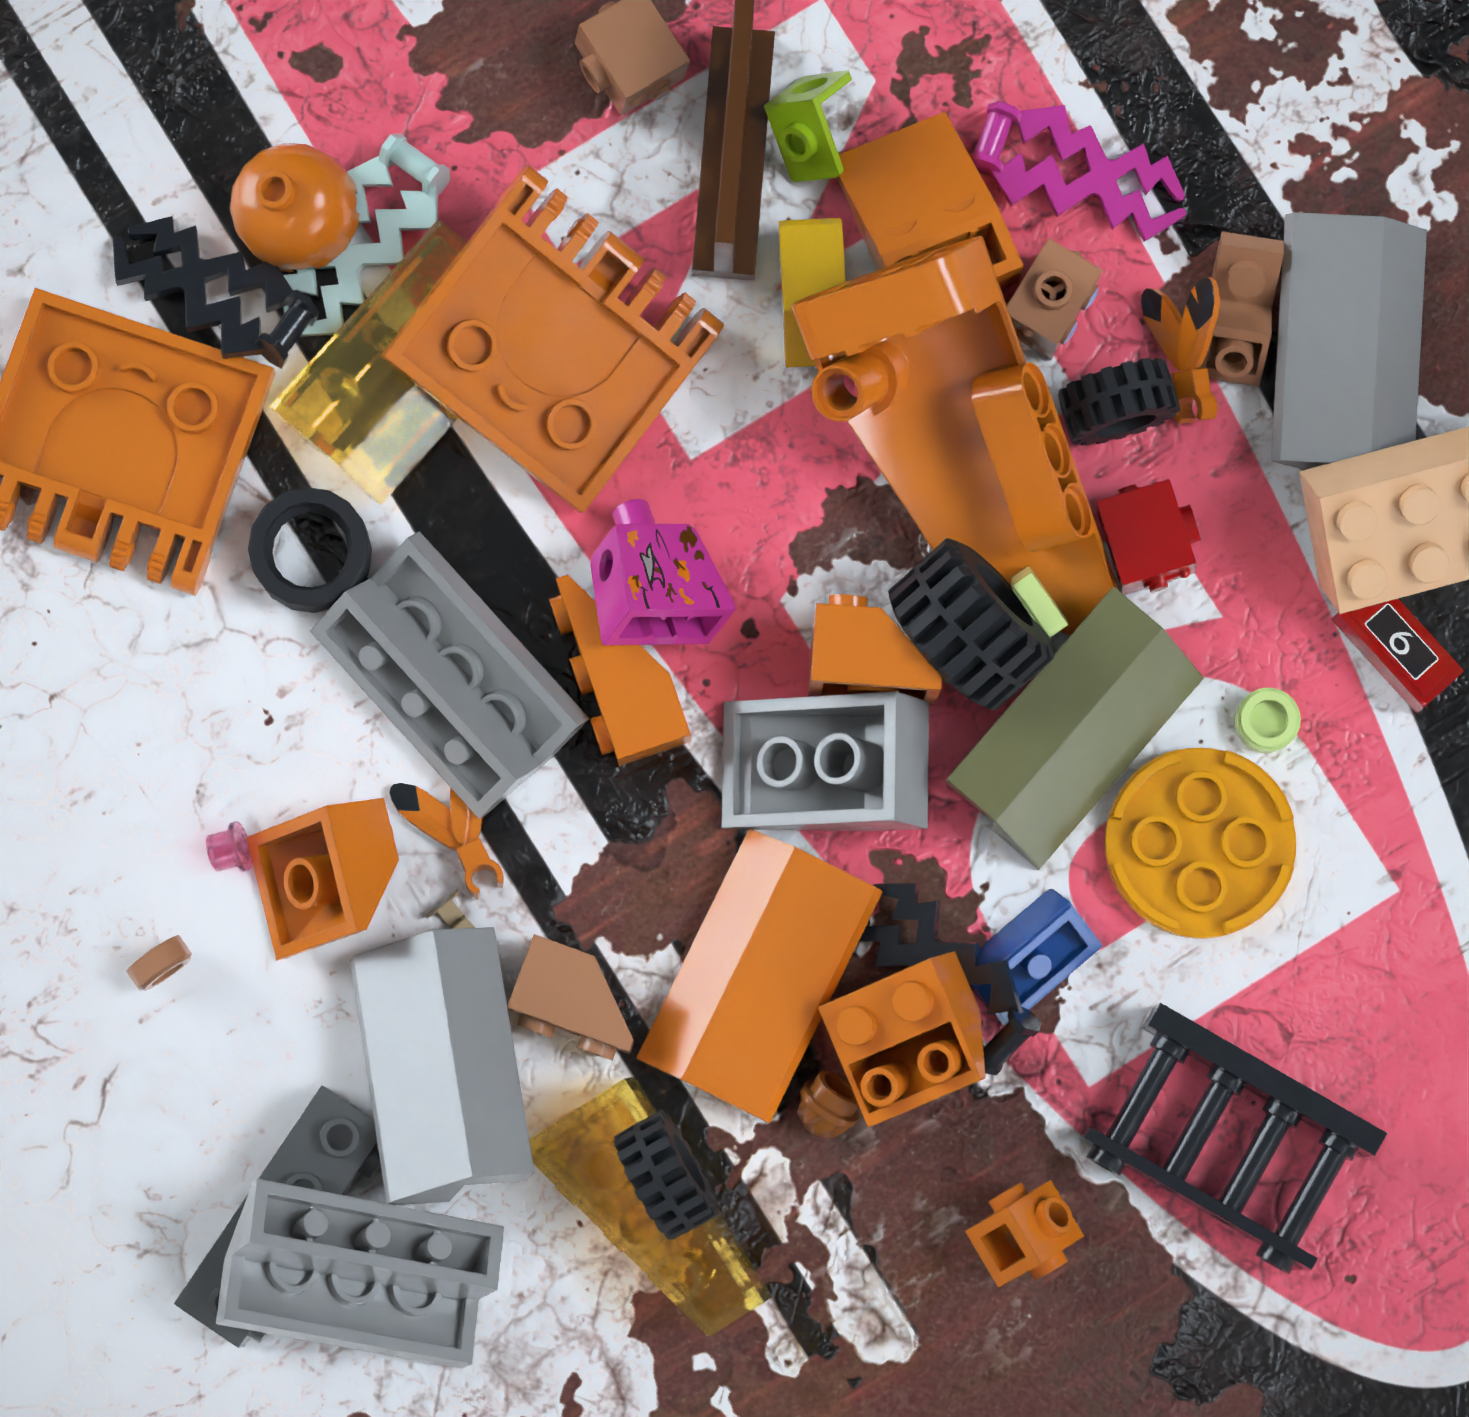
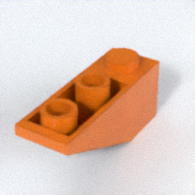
M568 574L556 578L560 596L549 599L560 634L564 635L573 632L581 655L569 660L581 695L594 692L601 715L591 718L590 721L601 754L604 755L614 751L618 765L622 766L691 742V733L670 673L641 645H603L596 601Z

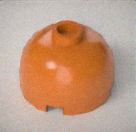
M281 143L261 150L243 166L232 186L230 213L236 233L255 257L262 262L266 261L274 266H278L282 272H294L291 269L302 270L308 267L318 269L331 263L347 249L358 228L360 215L356 211L357 198L355 192L357 194L358 192L355 181L334 157L307 144Z

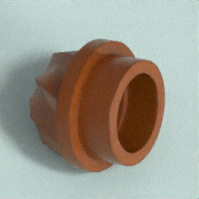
M821 1071L815 1080L806 1081L800 1089L801 1102L797 1115L802 1121L803 1127L812 1135L821 1138H835L844 1133L848 1128L853 1127L858 1121L859 1113L857 1109L859 1105L849 1081L842 1076L830 1071Z

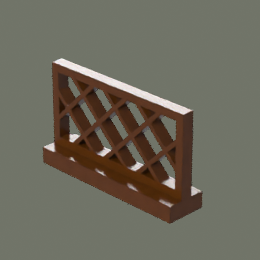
M735 0L733 28L713 26L692 276L755 280L768 116L764 105L770 99L775 31L753 29L755 0Z

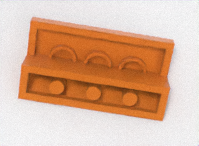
M749 828L636 1059L684 1081L730 1106L767 1123H771L822 1018L818 1007L830 1001L883 891L793 845Z

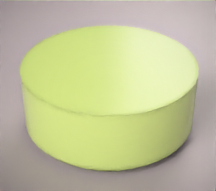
M1261 688L1251 692L1239 704L1234 718L1235 730L1239 739L1245 746L1259 753H1273L1285 748L1296 737L1301 722L1300 711L1296 702L1287 693L1276 688Z

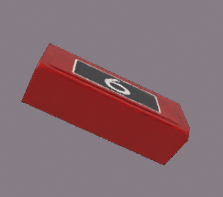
M1399 598L1342 614L1338 612L1331 619L1415 713H1418L1464 672L1459 664Z

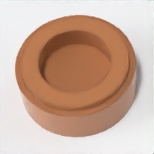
M176 935L144 954L126 972L139 991H148L182 969L192 959L193 953L181 936Z

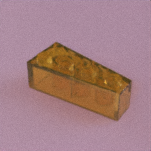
M624 1078L530 1138L533 1164L573 1206H577L604 1232L603 1235L620 1252H624L648 1275V1278L710 1337L767 1301L772 1295L719 1211L717 1216L673 1240L666 1239L664 1233L661 1234L657 1229L654 1220L650 1219L646 1213L645 1206L642 1201H639L632 1183L624 1172L625 1168L618 1158V1150L614 1145V1136L657 1112L636 1078Z

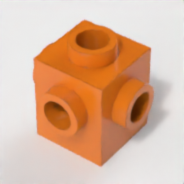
M1051 1180L1030 1192H1027L1022 1182L1009 1188L988 1201L994 1213L965 1231L998 1288L1028 1271L1035 1281L1068 1262L1062 1250L1084 1237L1072 1216L1069 1206L1063 1201Z

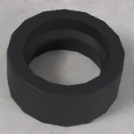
M303 487L280 494L262 508L251 526L248 554L254 575L272 599L291 610L318 613L329 610L346 590L365 581L369 574L372 547L365 523L350 502L329 490ZM308 513L324 515L336 522L344 532L348 545L346 563L340 573L327 584L315 587L298 586L285 579L276 568L273 557L274 540L281 527L292 518Z

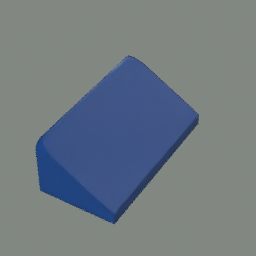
M1049 889L979 948V965L1007 959L1021 1006L1030 1010L1102 948L1103 945L1071 902L1054 889ZM992 984L969 985L972 991L988 1008ZM1008 1012L993 1014L1003 1026L1008 1022Z

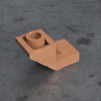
M1221 232L1212 278L1216 280L1219 288V313L1206 357L1201 367L1198 368H1207L1209 379L1260 386L1272 334V304L1284 257V241Z

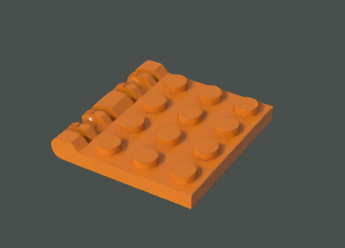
M526 165L510 183L496 206L380 357L578 513H584L718 337L724 327V323L706 308H702L684 327L676 338L675 343H672L670 339L683 324L686 317L689 316L696 300L686 292L682 293L668 305L655 328L652 327L639 315L660 292L666 276L654 267L647 272L633 289L625 303L620 301L618 296L637 273L644 262V258L611 231H607L593 246L580 267L574 264L572 260L587 242L588 238L591 237L599 222L590 214H584L583 217L578 218L572 224L558 249L553 247L541 235L563 211L568 197L558 188L554 189L536 209L528 223L522 222L521 219L549 182L530 165Z
M35 287L0 380V478H3L0 485V530L5 531L9 523L12 522L20 497L21 485L40 491L27 524L26 537L28 540L40 544L45 541L57 511L58 499L62 498L67 500L56 530L53 543L55 549L97 563L105 549L115 516L123 520L113 545L109 567L125 571V568L133 559L142 525L160 531L154 551L148 560L147 580L162 584L173 560L178 538L184 540L173 570L170 587L196 596L206 575L213 546L276 374L274 367L244 357L223 359L220 349Z

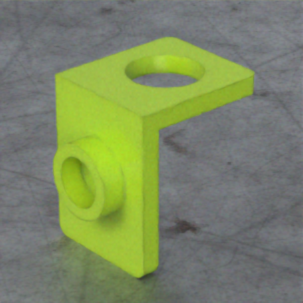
M849 70L801 77L764 105L787 172L793 182L837 178L843 173L844 168L821 104L852 80Z

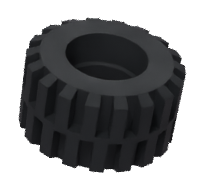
M946 538L888 591L890 603L899 624L921 654L961 694L990 710L998 709L1054 659L1055 655L1049 636L1030 616L1013 592L1011 584L980 554L956 540Z

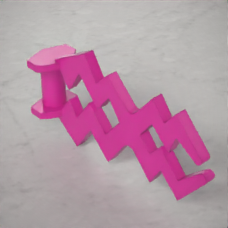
M1002 101L988 104L986 122L975 152L970 154V157L979 173L991 175L1011 207L1042 186L1056 217H1059L1088 196L1093 195L1100 200L1111 230L1131 215L1143 242L1180 221L1186 215L1184 208H1178L1151 219L1140 189L1123 197L1117 184L1118 179L1133 170L1145 196L1160 180L1176 202H1181L1185 198V194L1168 156L1151 165L1143 143L1121 157L1109 160L1091 125L1071 133L1065 105L1019 111L1015 106ZM1010 126H1018L1023 144L1048 128L1061 162L1083 149L1089 172L1066 185L1053 155H1050L1027 172L1022 153L1003 165L999 157Z

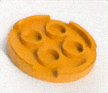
M1202 747L1176 749L1164 753L1143 765L1130 777L1117 794L1109 811L1105 827L1104 850L1107 868L1113 884L1124 902L1150 925L1169 934L1185 938L1208 939L1226 936L1248 927L1263 917L1278 902L1286 890L1294 871L1296 857L1294 815L1286 796L1278 784L1267 772L1251 760L1228 750L1223 751Z

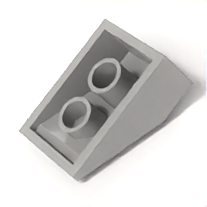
M897 691L724 702L722 828L807 831L928 829L929 702Z

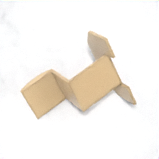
M458 889L451 893L435 909L433 908L425 915L428 919L438 913L451 929L475 928L452 901L460 892Z

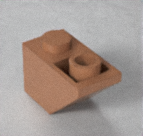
M534 934L507 1005L509 1011L520 1014L516 1026L551 1039L556 1028L578 1035L580 1039L576 1048L613 1061L617 1050L630 1054L634 1040L595 956Z

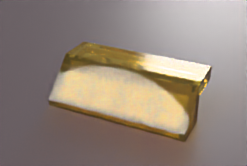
M439 220L431 226L270 406L310 447L329 458L369 498L380 505L458 419L457 416L380 357L467 244L464 239Z

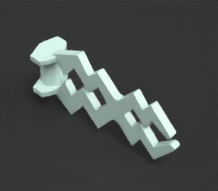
M390 134L381 146L379 156L347 171L355 181L358 194L356 192L355 194L357 198L356 211L360 214L359 223H371L364 187H394L388 167L394 165L400 167L422 183V191H400L407 209H375L381 243L352 244V241H350L347 249L331 263L318 268H336L339 284L320 286L327 319L317 320L313 326L308 325L300 337L346 334L342 304L366 306L360 270L364 266L406 265L401 231H438V195L442 193L450 182V168L444 164L439 165L409 144L407 138L402 134ZM312 267L297 270L298 274L284 275L292 290H298L301 293L319 297L315 269ZM288 306L283 307L284 314L288 310Z

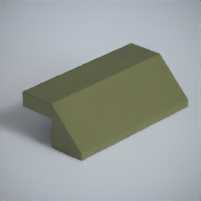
M1114 586L1054 654V659L1033 678L945 781L994 823L991 827L993 832L1038 870H1040L1204 679L1167 632Z

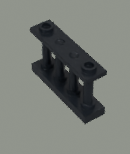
M1162 1003L1155 1005L1141 1028L1154 1035L1149 1044L1154 1050L1107 1134L1104 1135L1092 1127L1083 1130L1078 1140L1091 1147L1086 1157L1118 1176L1127 1167L1260 1244L1255 1255L1287 1274H1290L1294 1265L1301 1269L1312 1270L1318 1258L1298 1247L1302 1237L1345 1160L1353 1161L1357 1153L1363 1157L1375 1156L1387 1133ZM1187 1056H1190L1210 1068L1206 1075L1210 1083L1161 1168L1128 1148L1177 1062L1183 1064ZM1245 1088L1266 1100L1262 1108L1266 1116L1222 1195L1217 1200L1185 1182V1179L1232 1095L1240 1096ZM1303 1121L1323 1133L1318 1141L1323 1148L1274 1233L1241 1213L1289 1127L1296 1129L1299 1122Z

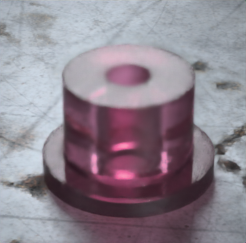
M239 821L230 822L228 830L213 833L206 837L208 858L216 872L238 867L241 872H245L252 868V859L246 839L247 834Z

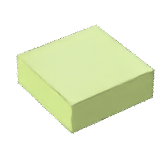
M1030 566L1011 578L1012 582L1010 584L1013 592L1033 620L1049 637H1052L1068 625L1066 617Z

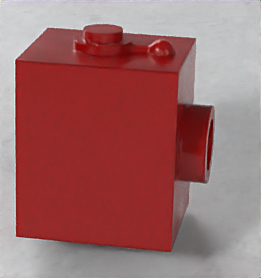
M1170 479L1155 482L1144 487H1137L1136 484L1119 489V494L1096 501L1097 514L1122 594L1127 595L1143 589H1149L1150 593L1168 588V583L1171 581L1187 578L1189 575L1196 573L1197 563L1191 544L1201 541L1200 533L1190 504L1182 507L1178 506Z

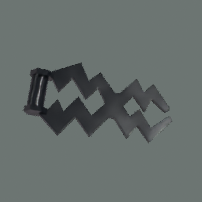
M170 216L129 227L127 232L132 240L156 239L153 249L154 257L133 264H129L122 237L115 236L113 238L114 271L117 286L145 280V302L176 292L184 293L187 333L221 325V354L223 359L262 355L269 363L282 369L287 362L288 352L308 325L313 326L317 321L319 311L311 298L298 290H292L278 266L265 261L246 270L242 252L211 259L200 258L196 225L175 233L174 220ZM181 251L182 266L165 271L162 256ZM227 275L230 297L265 287V308L267 313L285 306L289 308L270 335L261 333L260 317L242 324V301L240 296L207 304L206 283Z
M919 883L873 884V886L883 891V896L899 899L891 919L918 920L916 943H901L902 924L870 926L869 919L859 941L880 942L875 966L908 965L911 967L929 958L955 951L969 985L992 984L987 1015L1008 1012V1022L986 1045H983L985 1074L997 1076L1002 1070L1003 1064L1030 1036L1034 1037L1039 1032L1042 1023L1030 1010L1021 1006L1008 960L979 965V943L941 941L938 938L940 900L918 903Z

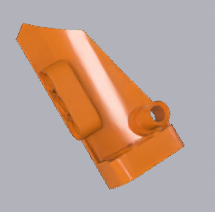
M973 237L912 257L792 303L791 307L809 357L815 361L818 370L811 387L813 403L817 410L827 419L836 422L846 421L920 529L932 550L946 538L956 540L980 554L1009 583L1012 582L1011 578L1030 566L1066 617L1068 625L1059 632L1072 635L1114 586L1118 589L1047 382L1038 366L1025 360L983 237ZM844 375L848 376L855 383L858 397L848 392L844 384Z

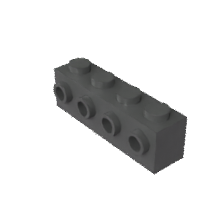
M321 1085L258 1179L347 1196L361 1174L371 1180L381 1167L374 1119L329 1088ZM247 1196L174 1302V1305L237 1348L245 1347L251 1338L261 1343L268 1335V1333L216 1324L224 1258Z

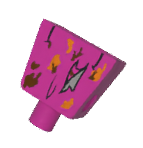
M634 499L620 504L612 513L616 526L610 530L596 549L590 563L603 645L709 644L734 613L736 607L697 530L689 524H655L649 503L646 500Z

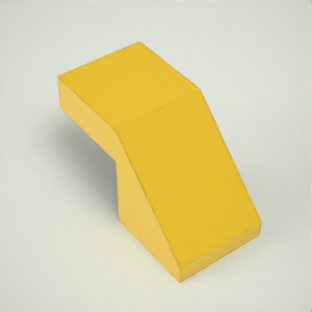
M842 219L781 220L778 223L786 368L816 366L815 361L809 357L791 304L846 282Z

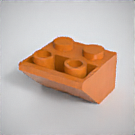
M955 951L929 958L818 1007L868 1128L986 1078L980 1009Z

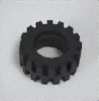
M1145 358L1134 363L1133 361H1128L1116 367L1109 366L1100 369V372L1095 374L1089 373L1082 376L1081 380L1066 384V387L1061 388L1058 391L1059 394H1057L1071 442L1074 445L1081 444V446L1090 445L1094 442L1096 444L1106 443L1111 439L1119 440L1133 433L1139 434L1147 431L1149 427H1157L1163 424L1164 420L1172 419L1181 410L1167 363L1162 358H1155L1153 360Z
M661 1110L614 1136V1145L618 1150V1158L625 1168L624 1172L635 1189L636 1196L639 1201H642L646 1213L651 1220H654L657 1229L661 1234L664 1233L666 1239L673 1240L717 1216V1202L710 1191L711 1187L708 1180L701 1171L703 1169L692 1154V1149L688 1142L683 1139L681 1131L676 1124H673L667 1113L665 1114Z

